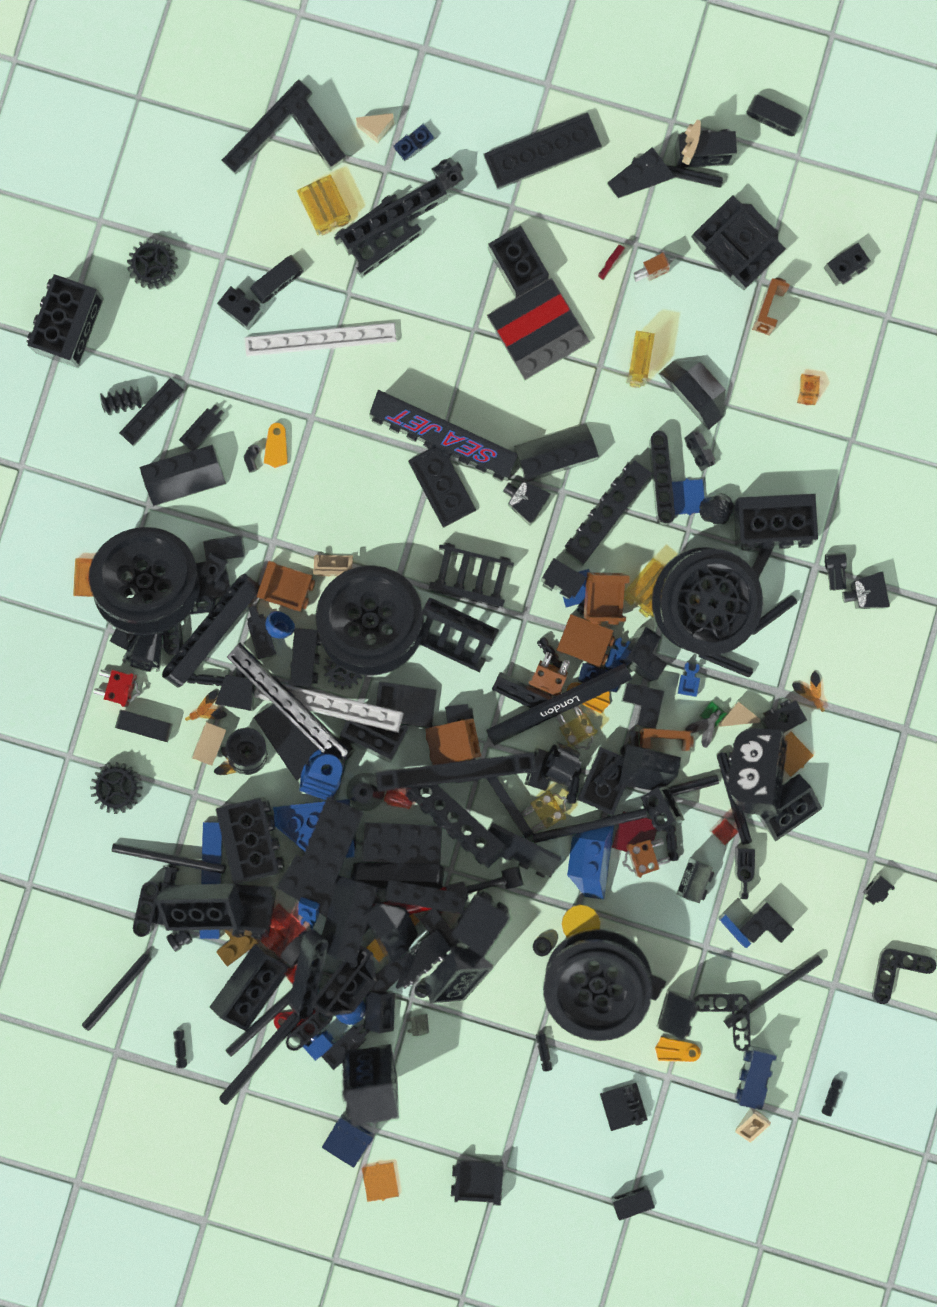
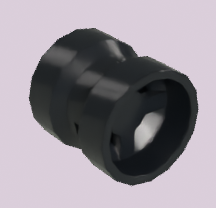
M188 930L177 931L176 934L170 933L166 936L168 943L175 952L181 950L182 945H189L193 942Z

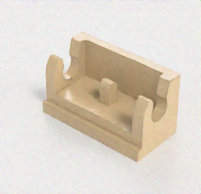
M353 555L314 556V576L337 577L341 573L353 568Z
M205 722L192 754V759L212 766L226 729Z

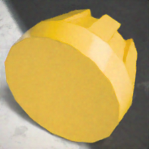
M581 904L566 910L561 923L566 937L584 930L600 929L601 925L595 910Z

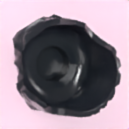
M723 493L716 494L701 501L699 513L706 522L724 525L729 521L734 504L728 495Z

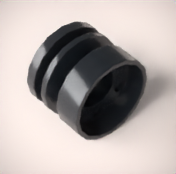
M247 727L237 729L230 734L226 741L225 749L229 765L232 769L243 775L255 774L263 769L267 762L268 753L265 738L262 734L253 728ZM246 751L250 752L249 757H245Z

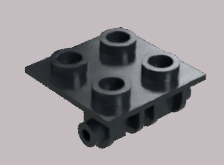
M637 1082L599 1093L610 1131L634 1124L639 1126L644 1121H648Z

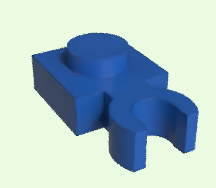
M622 638L616 639V650L610 649L605 668L612 670L623 664L619 659L630 641H627L623 647L621 645Z
M689 662L685 663L684 670L686 676L680 675L677 694L697 697L700 678H696L695 674L699 671V664H696L695 670L691 671L689 670Z
M303 897L298 902V915L302 916L300 920L301 925L308 922L310 928L313 929L319 917V904Z

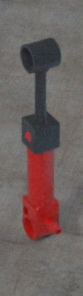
M516 866L501 870L502 877L465 886L464 881L444 885L440 890L466 894V901H468L469 893L504 884L507 890L523 886L524 882L520 867ZM392 901L381 902L385 905L405 907L409 915L431 910Z

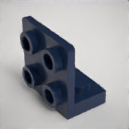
M341 1114L323 1143L322 1149L354 1168L367 1146L371 1144L375 1134L361 1125L352 1127L351 1119L347 1120V1117Z

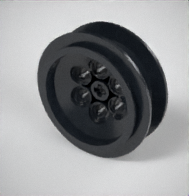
M139 527L116 534L99 548L92 559L89 569L90 590L99 613L114 628L129 634L152 635L175 627L190 614L198 599L200 582L195 558L190 548L182 539L163 529Z
M709 547L692 548L672 558L659 573L652 593L653 615L662 634L679 648L705 656L728 653L746 642L755 631L763 608L762 588L753 568L743 558L732 552ZM706 579L708 584L706 588L703 589L702 582ZM724 582L726 587L725 590L721 592L720 585ZM694 594L695 601L690 603L689 598ZM728 601L731 602V607L729 610L726 609V603ZM700 612L701 618L696 622L695 616ZM718 615L719 622L714 625L713 620Z
M367 565L355 567L341 573L326 586L317 604L316 626L325 652L338 666L358 675L375 676L392 672L411 659L423 638L424 616L420 597L414 586L404 576L386 567ZM369 603L375 604L373 608L366 607ZM386 611L392 612L390 616H383V613ZM352 613L359 614L356 618L350 617ZM387 629H391L393 631L389 635L383 633ZM352 631L359 632L357 636L350 635ZM370 639L376 640L372 645L367 644V641Z
M589 929L572 934L557 945L547 962L543 982L545 1005L554 1021L562 1029L576 1037L590 1041H609L620 1038L633 1031L643 1021L649 1010L652 998V971L649 961L636 943L620 933L605 929ZM595 961L598 965H591L590 962ZM614 967V968H616L617 970H616V971H610L608 968ZM581 973V974H583L584 976H583V977H578V976H576L575 974ZM614 985H619V986H621L622 988H620V989H615V988H613V986H614ZM581 991H586V992H588V994H587V995H583V994H581L580 992H581ZM605 997L607 1000L602 1001L598 998Z

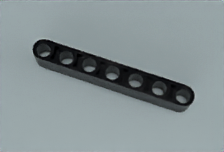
M247 574L240 575L215 605L214 610L206 616L162 672V677L177 688L183 686L258 594L260 585Z

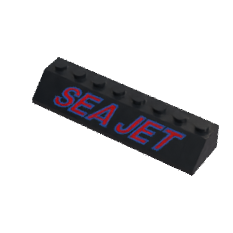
M378 389L369 413V417L372 419L371 422L379 426L384 424L389 427L390 431L396 434L401 432L406 435L407 439L413 442L418 440L424 443L423 446L433 450L436 447L441 450L440 453L448 458L453 456L458 459L459 463L465 466L470 464L475 467L476 471L482 474L486 472L492 474V478L497 481H508L517 462V453Z

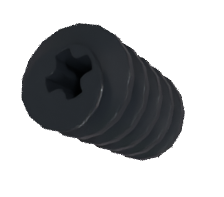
M130 386L129 392L123 387L122 394L115 389L113 396L110 391H107V397L100 393L104 413L107 412L109 416L113 414V410L116 414H119L120 408L127 412L128 406L131 410H135V404L139 409L142 408V398L138 386L137 390Z

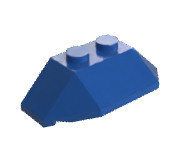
M614 825L572 836L567 876L585 897L605 900Z

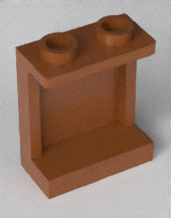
M782 278L771 279L766 287L752 330L768 336L771 335L778 320L767 315L774 295L783 297L789 289L790 284L786 283V280Z
M268 561L257 598L302 613L303 609L308 607L310 599L307 596L309 591H313L316 581L313 580L314 576Z
M587 572L584 618L589 620L591 624H601L602 621H608V624L618 625L620 622H626V617L623 616L625 583L630 581V576L624 573Z
M570 614L556 651L600 667L607 660L608 654L605 652L608 646H612L615 636L612 635L613 630L598 624H591L590 621Z
M474 719L425 729L432 765L482 757Z
M643 728L640 729L639 748L650 749L651 738L682 740L681 751H689L691 747L693 748L694 736H690L691 731Z

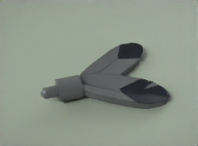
M721 711L714 712L709 718L692 722L685 728V731H691L692 734L703 730L701 743L704 748H707L712 741L715 722L719 719Z

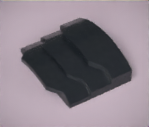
M734 195L691 236L706 257L727 278L744 291L786 250L778 241V230L752 204L741 203Z

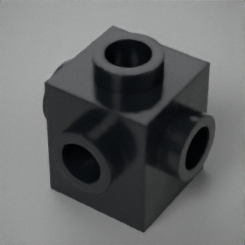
M451 157L441 160L438 165L431 168L435 178H439L445 190L457 186L460 181L464 180L461 173L463 172L462 166Z

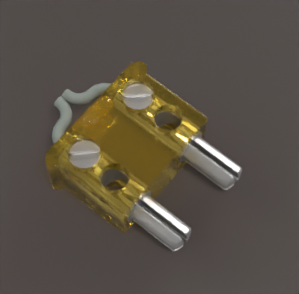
M579 705L573 708L577 718L566 723L562 714L555 716L560 724L559 730L567 746L575 747L576 749H590V744L594 741L593 736L597 735L598 730L594 728L587 713L583 714ZM586 720L587 724L583 725L581 722ZM566 729H569L571 732L570 734H566L564 731ZM591 738V741L588 742L587 747L577 746L578 744Z
M547 789L546 793L530 802L531 805L521 811V814L525 813L522 816L526 817L533 811L537 813L541 822L531 828L534 830L533 833H536L544 827L546 829L550 828L562 819L566 820L564 812L567 810L566 801L568 800L565 796L561 797L558 793L552 794ZM554 796H557L559 799L564 800L563 810ZM537 801H541L543 805L541 807L537 806ZM548 817L553 819L552 823L547 822Z

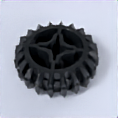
M156 238L152 240V243H150L149 239H146V244L144 245L139 241L140 247L133 246L135 253L129 252V256L132 259L127 260V263L130 265L127 267V270L131 272V279L135 278L134 282L136 284L141 283L140 286L142 288L148 286L149 290H152L153 285H155L157 290L160 289L159 284L166 287L165 281L172 282L173 280L170 276L177 275L174 271L178 269V265L175 264L178 261V258L174 256L176 254L175 251L170 250L171 246L169 244L165 245L163 240L158 243ZM153 251L151 255L144 256L147 252ZM161 253L167 257L166 267L160 263ZM153 261H155V263H156L157 265H155V266L152 265V267H150L149 264H150L151 262L153 263ZM139 262L145 266L144 276L139 273ZM158 272L162 273L161 275H159V276H157V277H153V275H154L155 273H158Z
M115 762L114 768L111 763H107V769L104 766L100 767L102 774L95 772L98 780L91 779V782L96 783V786H90V790H96V793L91 794V797H98L94 803L99 804L102 802L100 809L103 810L107 806V813H110L113 809L114 814H118L119 808L122 813H125L126 807L129 810L133 809L131 802L138 804L135 796H142V794L137 793V790L143 789V786H137V783L142 782V779L135 780L139 773L134 772L131 774L133 767L130 766L126 770V763H123L120 767L119 762ZM113 772L123 773L116 781L107 778ZM127 778L131 783L130 794L125 789V783L127 782ZM103 782L108 787L106 798L102 792ZM112 784H119L120 787L118 788H120V791L114 792L113 789L115 788H113ZM117 795L126 798V800L120 804H113L110 802Z

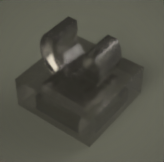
M418 1014L406 1019V1022H411L412 1028L408 1029L407 1032L412 1033V1036H421L429 1033L428 1014Z

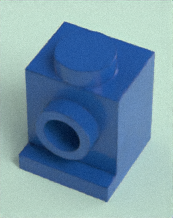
M325 1030L321 1034L318 1033L310 1040L311 1043H306L303 1048L316 1061L333 1046L334 1042L332 1040L334 1038Z

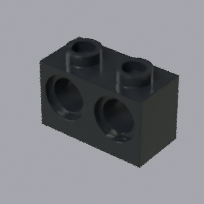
M658 786L641 797L643 807L649 813L652 825L658 832L668 831L685 820L668 786Z

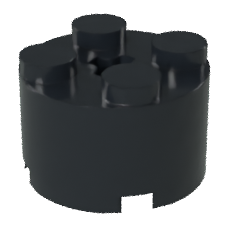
M557 741V745L553 744L544 759L546 767L541 768V777L561 786L569 787L574 771L577 772L581 767L580 753L578 750Z

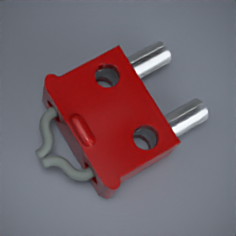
M101 669L99 671L110 674L109 676L99 673V676L109 678L106 690L94 689L105 694L95 691L94 694L103 696L104 700L121 704L122 707L126 708L136 696H140L141 691L138 690L136 674L130 673L129 675L115 670L109 672ZM136 685L135 689L137 693L134 694L132 697L134 686Z

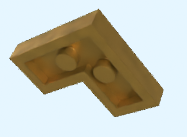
M224 930L231 940L218 949L216 953L228 967L248 952L254 944L259 942L248 935H244L243 938L234 937L228 930Z

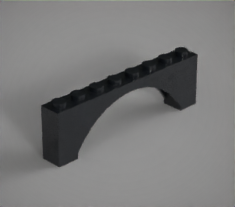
M534 752L438 765L376 771L375 774L377 790L380 792L536 772Z

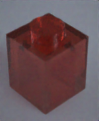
M721 818L709 832L722 845H726L738 833V830L726 818Z

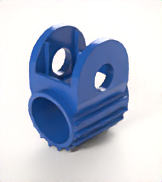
M320 749L315 751L310 756L307 765L305 764L303 767L299 790L324 800L327 797L332 798L341 783L342 764L340 760L332 754H324ZM329 764L328 768L321 769L323 765Z

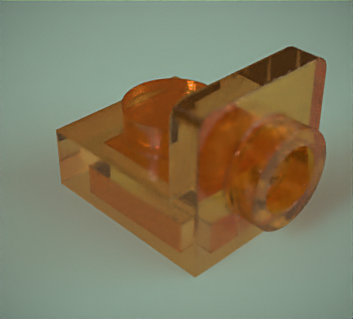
M801 374L797 398L798 404L816 405L819 396L820 376Z

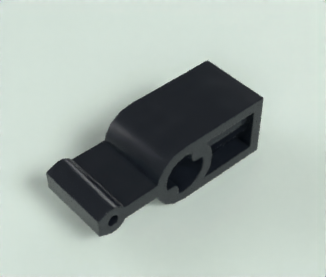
M735 848L734 873L736 879L741 881V891L739 892L741 899H748L747 883L752 881L755 875V849ZM744 868L745 871L749 872L748 877L745 879L740 875L741 870Z

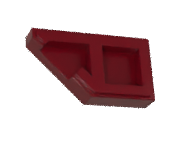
M622 245L616 247L607 259L605 266L599 272L598 277L601 280L605 279L624 254L625 247Z

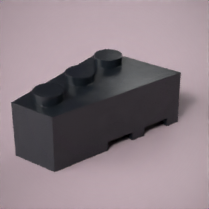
M652 147L608 181L607 185L617 199L673 180L675 176Z
M294 629L292 662H290L291 677L288 679V685L314 688L315 684H318L319 673L316 672V665H320V653H317L318 646H321L322 643L316 629Z
M347 720L340 733V739L391 764L409 726L400 725L399 731L395 732Z

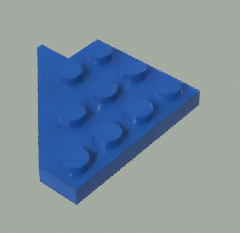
M350 799L336 800L350 806ZM325 802L273 807L275 827L305 852ZM354 839L346 858L355 857Z

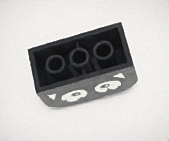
M749 728L739 733L734 740L733 750L729 752V763L731 764L730 770L726 772V781H728V789L736 805L745 813L777 817L779 815L788 746L782 730Z

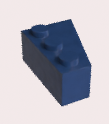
M750 1045V1048L744 1051V1069L741 1068L739 1072L741 1083L740 1087L736 1088L734 1096L739 1106L762 1111L768 1091V1079L772 1077L773 1073L771 1071L772 1061L777 1059V1055L772 1050Z

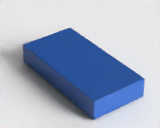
M724 913L718 917V920L744 948H748L752 944Z

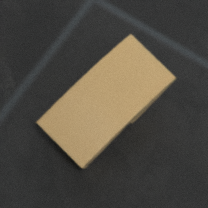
M698 119L694 125L690 123L685 132L687 135L685 141L687 145L682 152L684 155L682 162L687 165L690 164L700 137L701 123Z

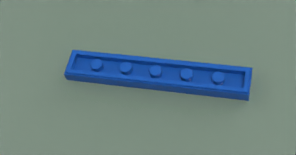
M203 822L202 860L222 864V835L219 822ZM201 870V885L221 884L222 874ZM200 930V939H220V930Z

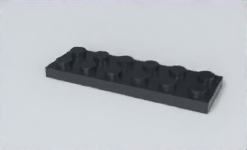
M587 112L483 153V157L496 189L499 190L602 149V144Z

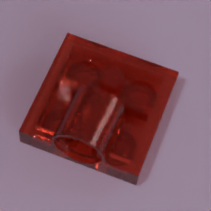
M278 903L273 910L269 937H263L260 941L281 958L282 952L290 942L302 931L307 930V928L301 925L300 921Z

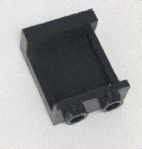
M235 884L245 916L237 930L228 931L232 936L243 938L244 935L251 936L254 939L269 937L276 891L273 887Z
M457 1159V1164L452 1166V1177H456L455 1185L451 1184V1197H454V1202L493 1203L494 1206H501L503 1162Z

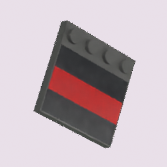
M552 277L486 315L524 381L590 344V340Z

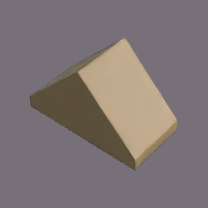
M393 113L356 117L357 128L376 143H379L394 124Z
M738 701L719 722V727L760 723V718Z
M750 1108L735 1132L751 1143L771 1125V1121L756 1109Z

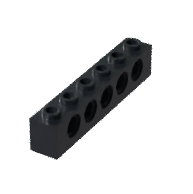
M437 177L338 233L339 240L350 256L448 201V193Z
M635 459L632 463L628 462L624 466L622 477L620 479L618 477L615 478L610 485L612 490L609 494L606 492L599 500L601 502L600 506L597 509L594 507L590 511L588 522L586 524L582 522L576 530L578 535L575 539L570 538L564 546L567 548L565 554L581 566H584L653 474ZM628 477L633 478L635 485H626L625 479ZM619 492L623 495L624 499L616 501L613 494ZM605 507L610 508L612 515L609 517L604 516L602 509ZM592 523H598L601 526V530L598 532L592 531L590 528ZM587 538L589 546L582 547L579 544V539Z
M438 784L406 788V797L411 802L415 801L424 814H429L438 827L442 826L451 839H456L461 843L460 845L464 851L473 854L475 860L480 865L484 864L489 868L505 854V845ZM423 794H429L430 796H429V797H423L422 795H423ZM437 806L444 807L441 810L436 809ZM455 818L458 821L450 822L449 820ZM470 831L471 834L465 835L463 832ZM480 843H482V844H485L486 846L480 848V847H478L477 845L480 844Z

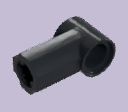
M826 553L824 563L825 569L828 571L829 591L846 590V553Z

